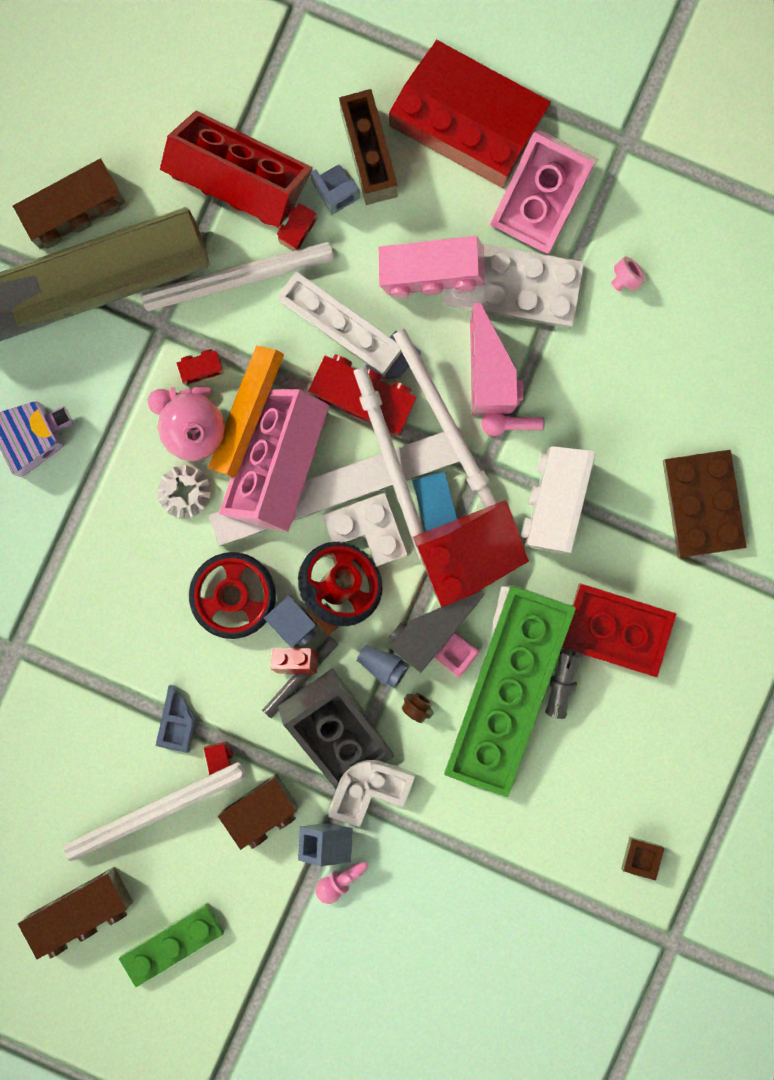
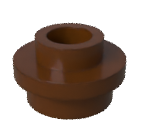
M415 693V695L406 694L403 698L405 703L401 708L412 720L423 723L426 719H430L433 716L432 703L420 693Z

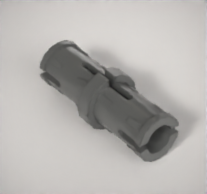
M561 649L556 674L550 680L552 690L545 713L550 717L554 718L557 705H559L557 719H565L567 716L571 693L576 691L577 682L575 677L582 658V654L575 650L572 652L569 663L570 649Z

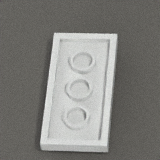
M483 244L485 285L475 286V290L467 292L457 291L455 288L445 289L442 306L472 311L474 303H481L486 314L571 329L574 323L584 262Z

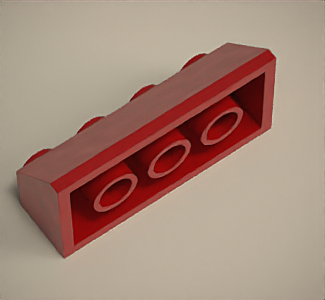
M195 110L167 135L159 170L171 175L177 181L185 182L200 189L205 195L214 196L230 204L232 208L244 211L258 218L264 224L279 228L287 219L292 207L295 206L313 167Z

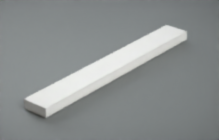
M445 432L395 449L406 481L460 462ZM383 454L306 480L295 510L294 520L393 486ZM220 511L208 515L219 546L269 530L219 514Z

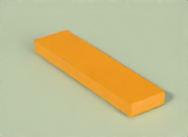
M256 345L226 420L223 441L216 452L213 453L208 466L209 469L236 478L281 365L284 353L276 349Z

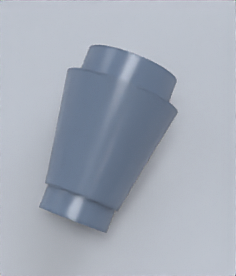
M368 644L363 647L356 660L385 687L390 685L393 688H396L401 682L409 666L403 662V658L371 647Z

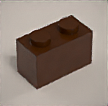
M276 773L223 809L218 818L240 850L247 845L254 849L268 838L266 832L275 826L281 830L296 819L294 813L297 812L299 805Z

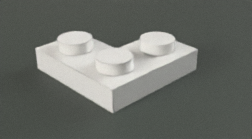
M385 493L322 515L332 542L346 543L365 536L376 567L407 556Z

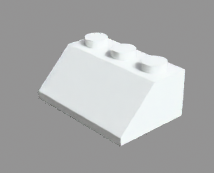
M551 446L547 449L546 454H540L536 472L541 473L539 485L532 486L528 505L533 506L531 518L525 517L520 537L526 538L524 546L560 555L572 552L595 452Z

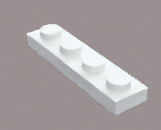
M297 271L277 296V300L383 376H385L402 353L397 342Z

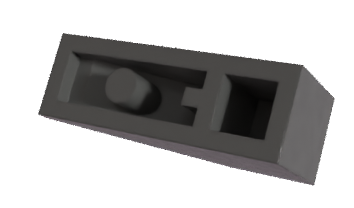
M480 590L469 597L414 618L407 625L400 622L389 636L393 641L389 647L422 673L485 594Z

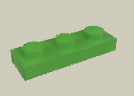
M206 903L125 952L119 957V961L136 988L223 935L224 930Z

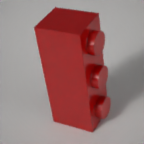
M334 354L333 358L324 355L308 390L309 395L372 424L367 410H363L359 399L362 394L353 372L355 369L351 367L352 362L337 354ZM367 368L374 390L379 391L383 403L380 405L388 431L400 437L416 402V397L411 395L413 390L398 382L391 386L381 381L382 375Z

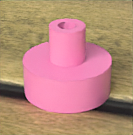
M624 256L614 265V272L617 277L611 281V284L617 291H621L625 286L630 290L636 291L647 281L642 268L628 256Z

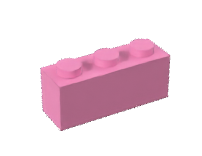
M478 236L378 247L379 286L393 298H406L413 292L437 295L442 293L443 289L455 288L457 291L467 292L475 290V286L485 285L484 246Z

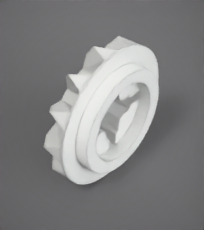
M188 465L173 467L162 475L157 487L158 502L168 514L177 518H192L200 514L208 505L211 496V488L206 476L200 470ZM178 479L186 487L197 485L196 488L188 493L189 505L182 497L171 498L179 490Z

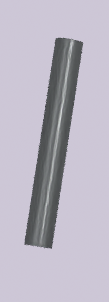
M328 636L315 650L319 653L318 667L339 645L331 636ZM294 674L262 711L272 719L279 711L278 705L293 696L312 674Z

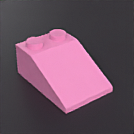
M542 130L535 131L490 225L549 254L599 159Z
M474 303L470 314L472 415H485L488 413L512 414L517 405H520V401H523V380H517V370L482 304Z

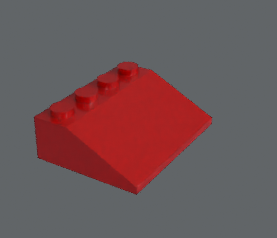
M436 39L406 81L390 109L389 126L504 188L551 101Z

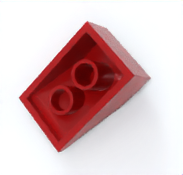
M506 500L413 537L432 589L441 607L477 593L529 562Z

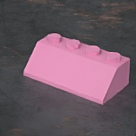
M271 389L236 478L231 477L219 514L263 528L289 532L290 525L295 518V510L301 492L306 484V476L311 461L316 453V445L321 430L326 422L329 404L300 389Z

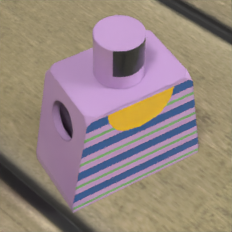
M35 401L0 412V451L12 475L18 477L27 475L64 447L58 431L73 424V420L65 406L48 413L43 404Z

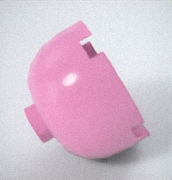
M185 393L172 398L165 405L164 409L161 410L157 429L161 443L169 453L181 460L197 461L205 459L216 452L223 441L225 424L221 411L209 398L201 394Z

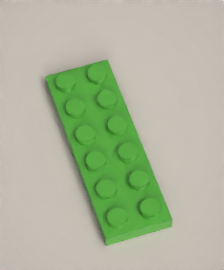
M510 584L446 765L445 776L508 798L573 618L575 606Z

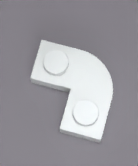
M366 760L356 763L341 777L328 810V817L360 827L372 797L403 807L415 779L414 772L378 760Z

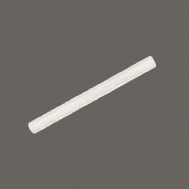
M325 242L149 290L141 294L144 308L147 311L330 262L334 259L330 243Z
M241 763L230 765L68 842L63 847L64 853L69 861H74L243 781L246 778L245 770Z

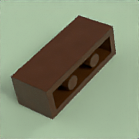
M372 89L339 97L340 113L365 205L398 197V184Z
M100 158L12 206L30 240L41 249L57 245L62 241L63 236L72 231L81 232L91 225V221L100 216L107 217L115 214L126 201L108 168Z
M115 867L26 915L17 924L36 960L47 954L51 959L67 950L68 946L66 943L78 938L79 942H82L98 932L96 927L107 921L109 925H113L128 915L126 910L133 903V900Z

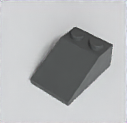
M333 668L278 705L283 726L335 789H337L343 774L356 763L366 760L387 762L394 757L393 752Z

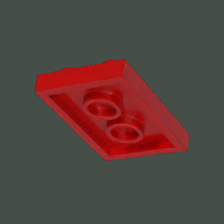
M579 583L572 603L576 609L562 648L570 649L571 651L575 650L586 656L658 677L677 613Z

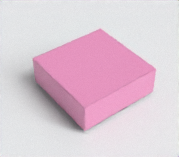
M454 632L434 658L460 678L480 651L457 632Z

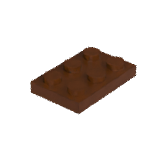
M731 449L662 460L678 558L747 548Z

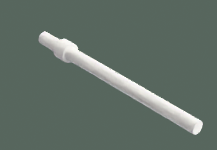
M405 328L393 334L468 475L466 480L471 490H476L485 508L496 504L497 501L488 486L490 481L486 473L477 466Z
M360 367L353 370L362 394L359 399L363 410H367L413 540L414 536L424 533L380 408V405L383 403L379 391L374 390L367 367ZM413 540V543H414V546H415L417 555H418V557H419V560H421L420 555H419L418 550H417V547H416L415 542H414V540Z

